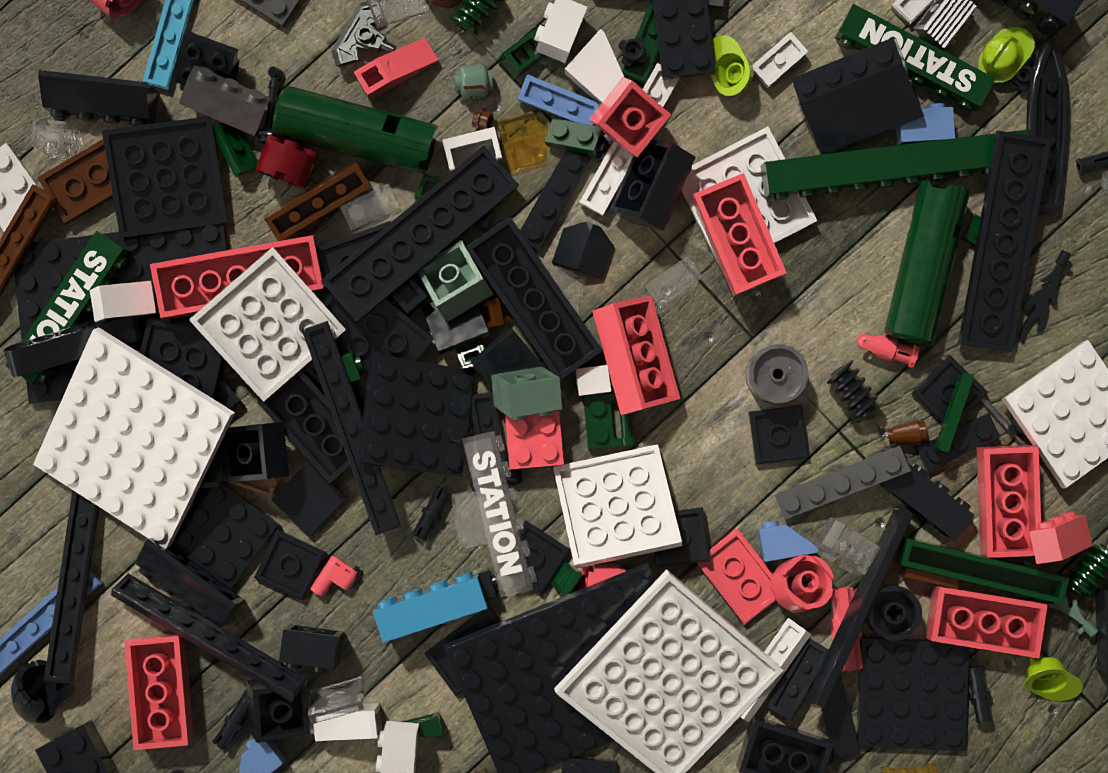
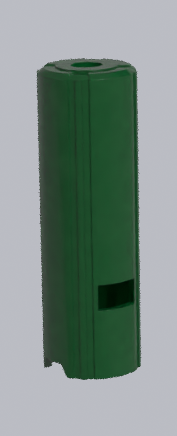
M287 86L281 91L273 117V131L276 136L426 175L433 157L436 140L433 136L438 129V125L292 86Z
M930 180L920 181L884 329L886 336L912 344L928 346L934 344L959 242L958 239L968 205L969 190L950 184L946 189L934 188Z

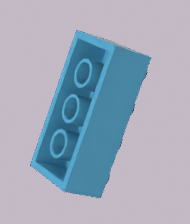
M469 571L458 575L455 578L456 581L449 584L447 579L431 584L429 586L430 590L422 592L421 588L408 591L404 594V598L397 600L396 596L381 600L377 603L378 607L373 611L382 642L384 643L487 609L489 602L485 598L479 575H473V572Z

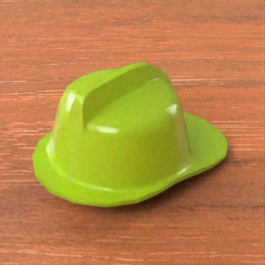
M1008 27L1001 30L986 44L978 60L979 70L996 78L994 83H1003L1012 79L1034 51L1035 41L1032 34L1021 27Z
M727 35L713 38L712 44L716 72L709 75L717 90L725 96H735L742 90L750 89V83L754 75L753 66L746 58L738 42Z
M1030 658V665L1027 669L1028 678L1024 682L1025 689L1034 692L1045 699L1060 702L1071 700L1082 692V681L1075 675L1067 672L1061 661L1057 658Z

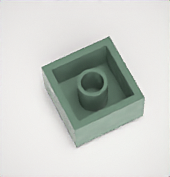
M462 240L441 252L418 272L434 304L447 322L493 295L479 267L465 248L466 246Z
M544 367L491 375L494 406L512 418V420H524L531 414L548 416L552 415L553 411L562 409L560 377Z

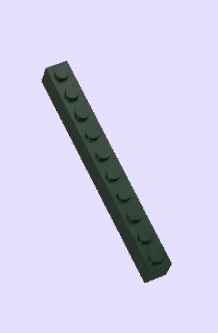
M1029 130L1010 131V133L1029 135ZM996 133L766 161L760 166L764 197H773V201L789 199L791 194H799V198L815 196V191L825 190L826 194H836L842 192L841 188L851 187L852 191L868 189V185L878 184V188L894 186L895 181L904 180V185L919 183L920 178L930 177V181L947 179L946 175L956 174V178L970 177L972 172L982 171V175H988Z

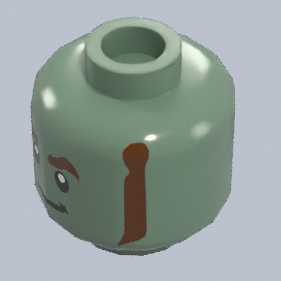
M484 64L461 66L459 75H454L455 91H460L461 97L466 100L486 98L489 91H493L491 70H487Z

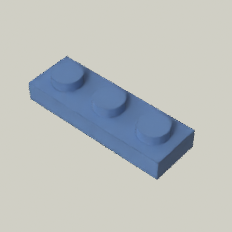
M528 74L517 98L519 102L564 120L587 125H594L589 119L601 105V103Z

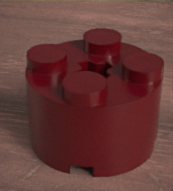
M268 135L257 163L256 171L273 179L287 182L289 185L306 189L319 154L306 148L302 152L299 144L286 139L283 143L282 139Z

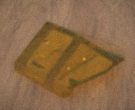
M532 111L497 120L500 140L509 171L545 162L548 146L544 141L548 133V126L544 120Z

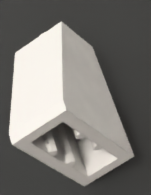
M601 29L565 68V75L594 101L601 104L622 77H624L609 41Z
M380 703L315 710L312 714L313 718H309L310 734L315 735V741L378 738L379 730H383Z

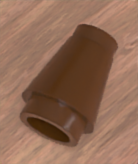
M916 419L893 428H887L889 444L921 445L923 442H928L925 421H918Z

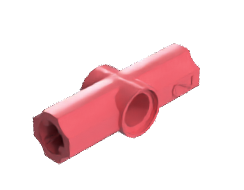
M852 587L833 589V594L830 598L832 639H834L854 596ZM861 630L842 671H853L863 668L859 641L862 637Z

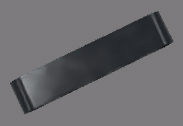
M137 316L109 318L100 322L93 320L10 345L4 349L11 375L13 377L24 376L80 359L93 329L98 327L125 344L138 341L143 338Z

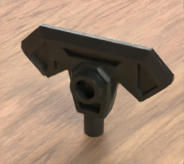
M377 0L360 3L331 50L337 67L356 63L358 61L357 48L378 54L381 51L390 53L396 50V45L387 42L386 36L371 26L383 20Z

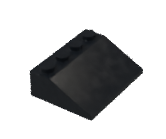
M894 37L791 78L800 105L822 155L925 117L899 43Z

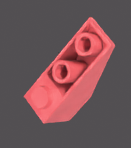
M423 38L376 58L354 71V74L369 100L372 101L439 60L427 39Z

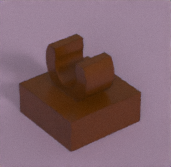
M499 298L490 299L478 304L487 329L504 325V322L511 319L510 316H502L501 308L505 307L503 301L499 302Z

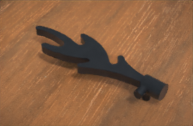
M1061 250L1055 260L1056 265L1047 276L1040 279L1041 282L1048 281L1049 285L1037 290L1025 302L1023 309L1027 310L1034 305V310L1029 314L1022 326L1019 336L1020 341L1025 340L1026 332L1035 318H1038L1036 330L1042 331L1048 314V300L1050 299L1054 305L1057 304V285L1063 266L1069 269L1072 267V264L1068 262L1071 256L1069 252Z

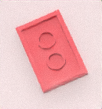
M738 528L734 529L708 550L710 561L697 563L744 625L776 601L773 591L770 589L773 573Z

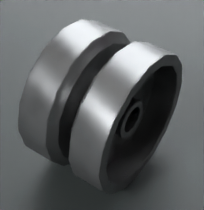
M784 344L769 345L756 352L748 361L745 371L746 384L750 392L760 401L769 404L787 403L797 398L805 389L809 377L808 365L802 354L793 347ZM774 370L781 371L782 376L778 377L779 379L774 378Z

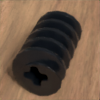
M851 360L832 372L827 384H837L833 393L843 392L839 402L849 401L845 410H855L856 412L851 419L856 420L864 418L883 404L874 405L878 396L876 394L868 396L872 389L871 386L861 387L866 379L865 377L855 378L860 370L858 368L849 369L854 362Z

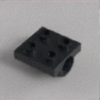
M188 31L184 35L175 82L186 85L194 65L208 68L214 74L225 79L235 80L240 65V60L237 59L239 49Z

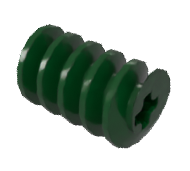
M462 0L464 8L456 7L455 12L457 16L449 15V18L466 33L478 35L479 32L475 26H486L482 19L483 16L492 19L489 9L499 10L496 4L497 0Z
M1101 543L1100 546L1093 545L1091 547L1093 554L1085 553L1083 555L1086 562L1077 561L1076 565L1079 570L1074 568L1069 570L1072 578L1069 577L1067 588L1082 601H1084L1083 595L1091 598L1094 596L1090 590L1091 587L1098 590L1101 589L1097 582L1098 579L1105 582L1108 581L1105 572H1108V548Z

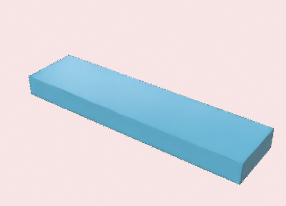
M165 0L142 82H147L152 87L170 91L195 0Z

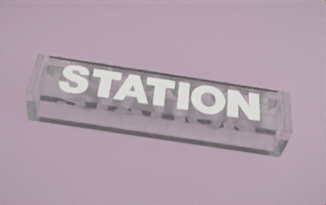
M496 431L463 438L500 596L505 597L533 590V583L537 582L534 566L529 567L526 558L531 556L528 541H522L520 530L524 529L521 514L515 513L513 505L518 503L515 488H509L507 478L511 477L508 461L503 462L501 451H505L502 436H496Z

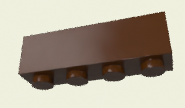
M356 160L266 213L264 220L276 239L281 241L371 188L370 181Z

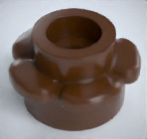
M481 108L480 112L474 113L472 126L476 128V131L493 127V112L486 111V108Z

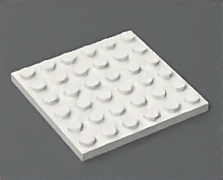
M98 327L93 329L33 465L147 538H153L156 540V544L167 549L174 541L235 412Z
M666 570L554 689L556 694L655 773H686L784 670L777 662Z

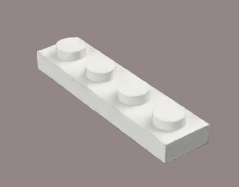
M789 618L764 651L784 671L740 716L747 722H750L811 636L809 632Z

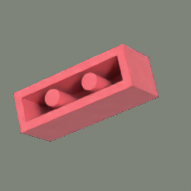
M1075 511L1061 513L1057 517L1049 518L1048 521L1038 523L1039 528L1029 531L1036 564L1061 561L1093 546L1086 514L1076 516Z

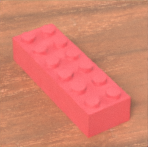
M313 235L150 264L161 321L195 315L272 247L313 293L322 292V278Z

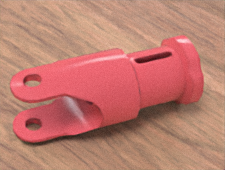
M861 334L857 338V344L861 348L870 350L879 359L889 362L892 360L908 364L909 368H913L918 358L920 345L910 346L886 335L870 336ZM898 351L908 353V355L898 353Z

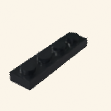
M565 150L520 229L533 249L540 251L589 165L591 161L589 156Z

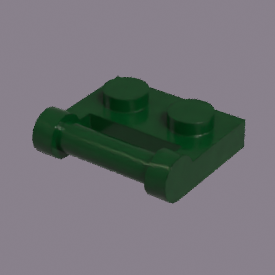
M615 393L583 396L588 449L636 445V439L632 436L630 413L624 415L620 413L622 438L614 439L611 401H617Z

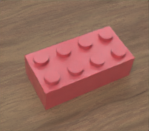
M744 173L693 194L691 200L733 297L787 273Z
M652 295L613 303L593 310V316L621 415L680 399Z
M1031 445L976 447L980 554L987 558L1035 556L1029 531L1039 528L1038 523L1041 522L1039 447Z
M933 585L925 638L935 642L1040 658L1048 604Z
M177 634L133 637L124 641L133 750L189 745L194 741L186 640Z

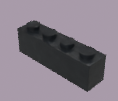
M884 448L882 452L889 450L890 448ZM917 464L914 466L910 465V472L879 483L880 486L948 539L956 540L974 517V514L969 511L971 506L959 497L955 500L947 494L950 490L939 481L933 483L926 477L928 472Z

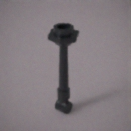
M274 66L268 70L271 80H269L268 97L270 100L267 105L265 127L256 131L255 137L259 138L258 142L261 144H265L268 135L281 138L275 135L272 124L277 90H279L280 85L279 79L282 78L283 71Z

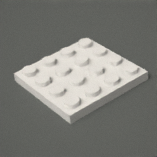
M769 127L692 165L691 172L682 187L681 193L718 265L719 262L691 200L693 194L744 173L774 243L817 222L806 198H799V194H791L789 199L773 201V197H764L760 166L766 161L785 159Z
M273 247L189 319L263 402L312 360L302 329L328 321L334 339L346 330Z
M1088 340L1080 343L1002 398V401L1032 445L1039 447L1040 457L1061 488H1067L1108 458V368Z
M658 444L553 467L575 569L682 546Z

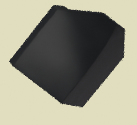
M585 221L563 228L552 263L602 280L614 245L600 226Z

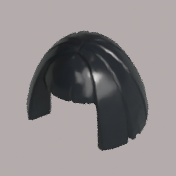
M45 660L25 663L18 669L12 682L11 700L16 713L29 724H44L50 721L55 715L56 707L66 702L75 693L74 684L44 681L47 663Z

